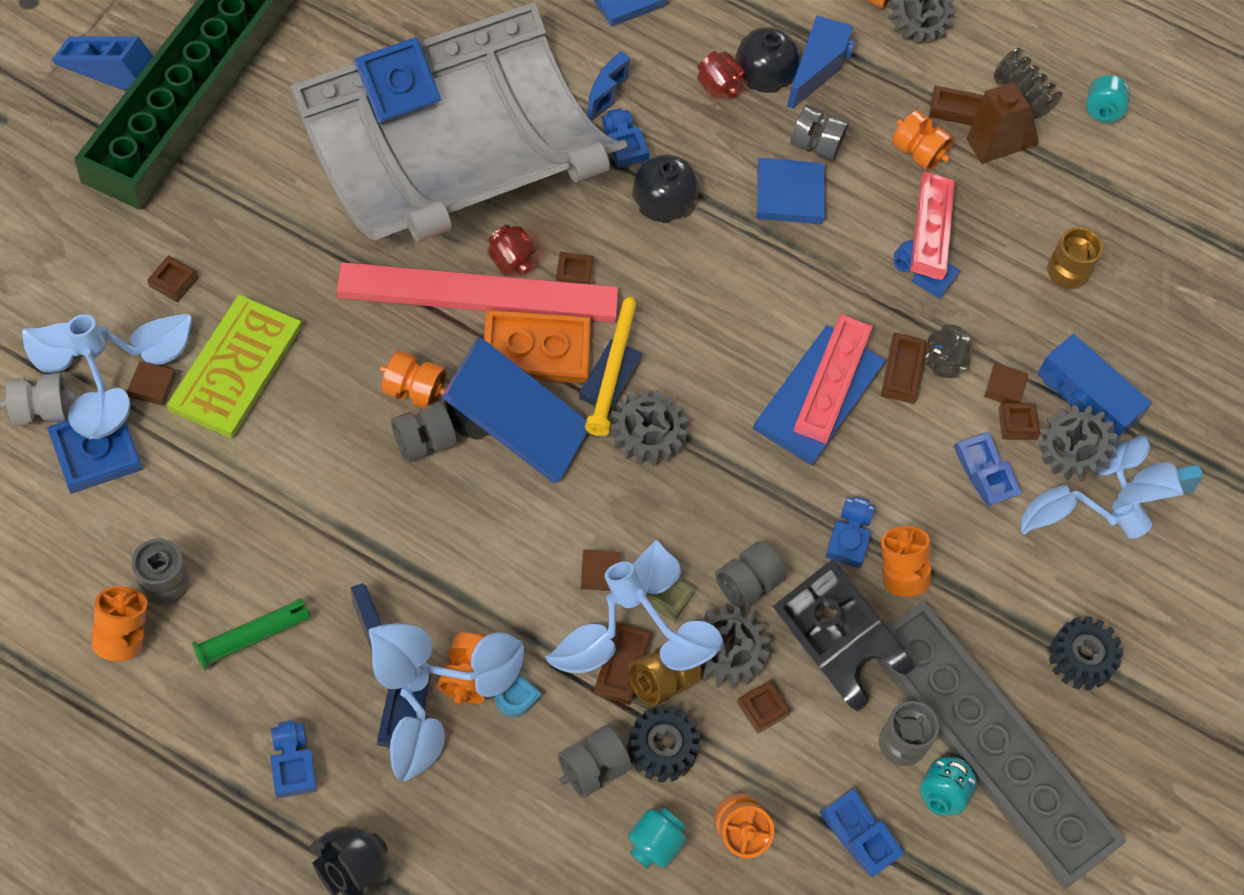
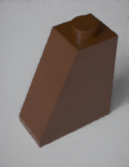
M1015 82L987 90L984 93L966 139L981 164L1035 147L1039 143L1031 107Z

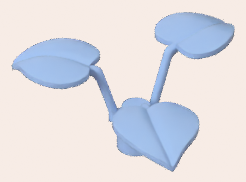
M82 314L71 319L69 323H57L41 328H24L22 331L23 344L32 364L42 372L54 373L65 370L72 363L74 356L82 354L86 357L96 382L98 393L89 392L78 397L69 409L68 419L70 425L78 434L88 439H99L119 429L126 421L130 412V400L123 389L114 388L105 391V386L94 357L104 351L106 338L133 356L141 354L142 359L146 363L154 365L164 364L176 359L184 351L189 339L192 318L190 314H181L148 322L133 332L130 337L132 346L110 333L106 326L99 328L91 315Z
M1139 435L1132 440L1124 441L1114 446L1116 447L1117 457H1107L1110 463L1109 469L1102 468L1101 466L1097 468L1098 474L1102 476L1116 472L1122 487L1118 494V499L1112 504V514L1080 491L1071 492L1067 485H1061L1041 493L1031 501L1021 519V532L1025 536L1026 533L1033 529L1061 520L1071 513L1077 504V500H1080L1105 517L1111 526L1118 523L1127 538L1135 539L1141 537L1151 529L1153 523L1140 503L1184 495L1178 471L1172 463H1158L1141 470L1136 474L1133 482L1127 483L1124 470L1141 464L1150 450V443L1146 436Z
M655 540L633 564L630 562H619L609 567L605 572L604 577L611 591L610 594L606 595L609 611L608 630L600 624L581 626L566 636L552 653L546 655L545 658L555 668L570 673L592 671L605 664L616 651L614 643L610 640L616 635V604L622 605L624 608H633L640 603L643 604L664 635L670 639L661 647L660 658L662 663L672 670H688L708 661L722 649L723 639L720 632L713 625L704 621L686 622L675 634L667 627L646 598L647 592L658 594L666 591L676 583L681 575V567L677 559Z
M393 623L369 629L372 644V665L377 681L389 689L402 688L400 695L408 700L417 715L416 718L408 716L401 719L392 734L390 759L395 777L399 781H407L420 774L438 759L444 746L445 732L441 722L435 718L425 719L424 709L413 696V692L420 691L427 685L429 673L464 680L475 679V689L479 695L483 697L497 696L513 684L520 672L524 656V646L521 640L502 632L487 635L478 642L472 653L471 666L474 671L462 672L425 663L431 655L432 643L428 633L420 627L411 624Z

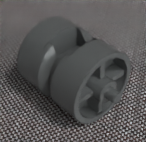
M605 725L587 736L586 745L577 742L559 752L558 761L565 774L559 778L561 784L564 785L569 782L580 797L585 798L603 787L602 779L606 778L613 781L632 769L630 758L625 749L630 745L628 740L620 741L615 732Z

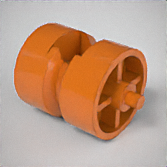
M915 110L904 121L899 119L896 122V125L899 127L892 138V145L905 155L912 153L913 161L927 172L933 170L942 160L946 163L950 160L947 153L950 151L955 138L941 127L934 129L933 121L921 111Z
M397 350L388 365L382 364L380 371L384 373L381 392L402 400L409 396L412 399L413 406L421 408L435 403L446 390L443 388L447 376V369L432 362H424L419 366L416 363V357L404 351Z
M899 526L888 530L881 538L884 587L890 593L902 597H911L924 593L930 587L932 581L929 561L930 538L924 530L913 526Z
M114 586L106 588L97 594L94 603L91 648L101 658L111 661H125L136 657L142 651L147 599L141 592L130 587Z
M467 632L455 634L447 655L451 663L445 664L443 668L462 672L474 671L471 666L472 653L478 642L485 637V634L482 632H478V634ZM443 675L439 677L437 688L443 694L453 698L454 704L461 705V702L482 704L485 702L486 697L476 692L475 679L464 680Z
M733 794L722 800L716 808L714 814L715 829L731 853L741 858H754L767 851L774 839V824L755 798L746 794Z

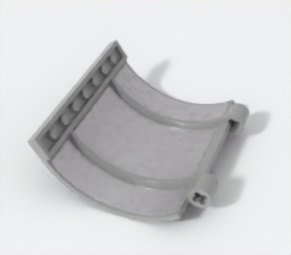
M535 2L419 41L442 100L378 124L355 63L289 86L307 135L332 189L350 219L366 237L371 240H377L409 228L414 240L420 242L451 230V221L448 213L564 170L568 171L575 183L609 171L607 154L627 147L625 140L612 139L600 131L575 100L552 55L545 37L546 31Z

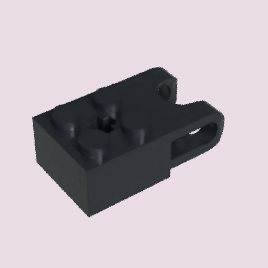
M834 560L829 561L772 606L846 703L858 712L866 707L869 702V696L860 682V672L866 662L875 658L884 659L895 671L903 675L915 669L913 659L840 565ZM827 607L837 611V614H835L836 618L831 623L828 621L822 622L821 620L826 617L822 612Z

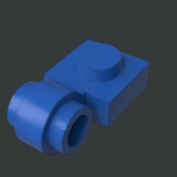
M622 108L608 111L607 115L602 116L605 134L615 140H625L627 147L612 152L617 168L649 160L650 152L639 126L633 128V121L629 110L623 111Z
M913 240L903 242L894 252V266L902 272L910 271ZM947 262V272L943 280L915 273L912 282L941 299L957 279L961 270Z
M854 496V499L846 498L841 518L847 519V521L844 523L836 520L825 558L860 569L871 531L860 527L862 524L869 526L875 505L869 504L868 499Z
M295 720L279 722V727L271 728L274 750H282L283 754L270 756L277 799L317 792L311 749L301 751L299 747L307 746L304 723H296Z

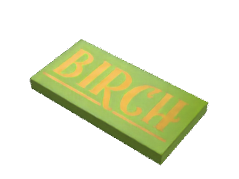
M238 294L167 403L168 411L233 439L302 329L301 321Z

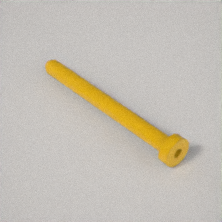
M627 297L623 300L594 414L587 417L585 430L596 436H606L610 432L611 422L607 418L637 305L633 297Z

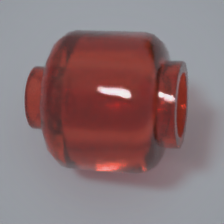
M716 50L713 51L697 66L699 70L697 75L698 82L714 99L718 100L726 96L730 100L744 87L740 82L744 78L745 71L726 51L720 53Z
M506 224L487 240L490 244L487 248V255L503 275L510 276L517 273L521 277L536 265L533 259L537 255L538 247L521 226L511 227L509 224Z

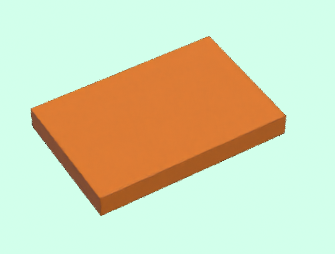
M486 310L484 340L532 378L542 381L585 383L588 379L591 317Z

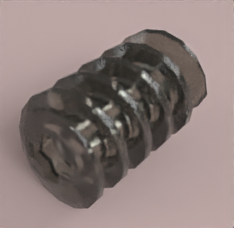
M1016 48L999 62L993 74V79L1001 86L1015 82L1031 107L1033 119L1041 118L1058 104L1062 97V92L1052 95L1056 85L1053 82L1044 85L1048 79L1047 75L1043 73L1037 76L1040 68L1037 65L1030 66L1031 58L1029 56L1021 58L1023 50Z

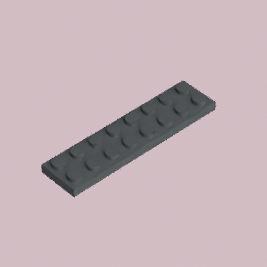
M925 601L888 626L889 630L915 662V669L903 675L895 671L884 659L875 658L876 661L909 701L922 702L933 710L939 722L938 736L955 757L969 764L975 774L977 784L1064 890L1126 842L1118 830Z

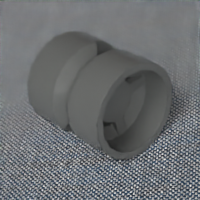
M806 104L795 125L790 145L805 151L814 148L816 155L833 161L842 144L849 121L835 115L826 118L822 110ZM816 125L822 127L818 138L812 137Z
M440 401L421 407L418 415L410 411L391 419V427L396 443L407 463L427 456L430 448L438 452L456 445V436L452 422ZM420 427L424 435L422 439H420L417 428Z
M159 538L148 540L135 550L132 556V570L138 587L147 601L159 606L170 605L185 595L189 586V576L183 556L177 545L172 541Z
M760 541L755 542L739 555V559H732L715 572L721 591L735 607H740V610H746L757 602L762 592L769 593L785 581L787 575L785 567L777 554L767 544Z
M918 701L902 702L896 706L879 733L878 743L881 752L887 760L900 766L915 765L922 760L939 734L937 715L929 706Z

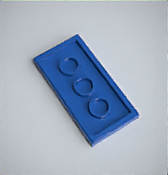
M828 325L824 327L753 426V430L812 466L886 361L864 348L827 444L794 432L795 424L834 331Z
M479 338L474 342L441 396L552 483L561 480L587 434L585 430L586 419L483 338Z

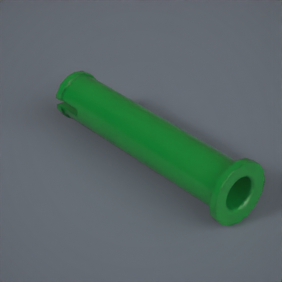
M299 598L290 604L198 645L196 641L191 643L203 671L207 670V665L302 622L311 620L307 608L304 609L303 607L305 606L303 600Z

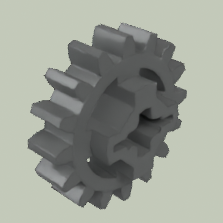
M891 0L887 3V7L894 9V12L888 16V19L897 21L893 28L894 31H898L901 28L904 30L903 39L906 40L912 35L915 44H918L923 39L926 43H930L935 37L938 39L946 33L945 30L952 26L953 22L949 18L956 14V10L949 8V5L955 0ZM924 24L928 28L920 27V25Z
M645 389L641 390L639 398L629 393L626 403L618 401L616 412L611 414L610 422L612 425L610 426L609 434L610 437H616L615 449L624 447V458L628 459L632 455H636L637 464L639 465L642 464L644 458H649L652 466L656 465L657 457L660 456L666 462L670 461L671 451L679 454L682 446L681 442L686 441L688 432L685 430L688 418L681 417L683 412L682 405L672 407L673 397L669 396L662 400L658 390H656L653 397L648 396ZM625 423L628 424L627 429L632 432L631 436L628 434L626 430Z
M1073 405L1072 413L1067 414L1063 409H1060V418L1058 420L1052 417L1047 419L1050 429L1041 428L1040 434L1043 440L1039 441L1038 445L1040 452H1043L1042 459L1044 464H1051L1050 467L1053 474L1063 470L1065 480H1069L1072 474H1077L1079 480L1084 481L1085 473L1090 472L1096 478L1098 477V467L1110 468L1107 457H1117L1116 447L1114 446L1118 445L1119 442L1117 434L1114 433V423L1112 421L1106 422V416L1103 411L1094 416L1092 406H1088L1084 412H1079L1078 406ZM1093 428L1100 433L1102 439H1099L1097 434L1092 433ZM1055 446L1058 447L1059 451L1064 452V458L1056 452Z
M723 605L720 606L718 615H715L709 609L704 616V622L713 625L715 628L722 627L718 629L723 639L722 649L712 657V660L709 659L700 665L704 670L702 680L706 681L711 676L715 677L716 687L718 688L721 687L724 680L729 681L732 689L736 688L740 678L745 684H750L753 678L752 673L756 675L762 673L764 668L762 663L767 662L770 652L764 650L769 645V637H760L765 626L763 624L754 626L752 624L754 614L750 613L744 618L740 616L741 610L737 606L733 614L727 613V609ZM728 637H731V650L728 657H725V644ZM737 664H742V666L731 668Z

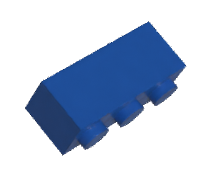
M1074 333L1046 356L1037 373L1049 388L1055 389L1068 401L1071 408L1073 405H1077L1079 412H1084L1088 406H1092L1094 416L1103 411L1106 416V422L1112 421L1114 423V433L1117 434L1118 440L1143 418L1152 404L1150 400Z

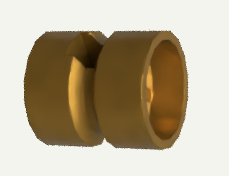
M1072 227L1066 230L1048 262L1047 271L1052 281L1060 287L1067 289H1078L1084 286L1103 254L1104 246L1100 237L1092 230L1084 227Z
M659 647L655 652L646 654L630 663L628 667L629 682L639 700L645 705L654 707L670 699L673 694L681 693L698 684L701 679L700 665L688 670H672L662 663L660 658L661 647Z

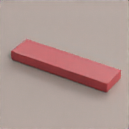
M924 171L919 186L910 271L943 280L947 272L955 181Z
M840 314L795 424L794 432L827 444L873 326Z

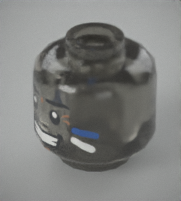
M943 325L941 330L932 332L928 337L925 364L933 370L932 373L937 377L958 378L960 373L967 371L970 367L973 340L969 335L962 332L961 327Z

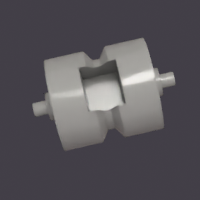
M61 373L43 375L42 379H38L36 385L31 380H26L25 377L6 380L5 400H0V408L6 407L13 427L31 425L32 421H36L38 415L43 420H48L49 423L67 421L68 400H75V393H67Z

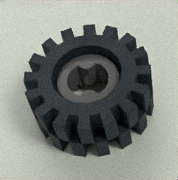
M1086 616L1082 622L1080 617L1074 618L1071 623L1067 622L1063 625L1052 640L1053 642L1049 647V652L1052 653L1049 657L1050 664H1057L1053 672L1056 676L1062 672L1065 676L1061 681L1066 685L1070 680H1073V688L1078 690L1083 684L1085 685V690H1092L1095 686L1099 688L1120 667L1123 648L1117 647L1121 644L1119 636L1112 639L1111 635L1115 630L1111 626L1106 631L1102 628L1105 623L1104 621L1098 619L1095 624H1092V617ZM1083 645L1084 647L1088 646V649H1092L1091 652L1094 653L1089 660H1085L1078 653Z
M664 705L656 707L655 712H652L651 708L644 711L643 717L639 716L635 720L634 727H632L628 741L630 744L628 746V750H630L629 758L631 762L635 761V769L639 773L642 770L646 772L645 778L649 780L652 779V776L658 777V782L663 783L668 777H670L671 782L678 780L679 775L685 776L689 772L690 767H693L700 748V732L695 731L697 724L694 720L691 722L687 720L689 714L685 711L681 715L675 713L677 707L670 706L669 711H664ZM667 735L668 738L670 737L674 741L675 746L673 749L666 747L662 752L655 747L653 740L656 737L663 739Z

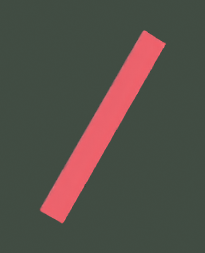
M341 262L337 297L343 299L477 311L497 310L591 317V321L615 323L618 287L345 262Z

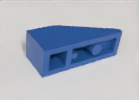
M816 15L791 88L787 107L795 108L840 70L844 58L850 59L855 40L850 39L853 26Z
M69 36L52 58V61L55 65L118 89L128 90L152 59L153 55L139 36Z

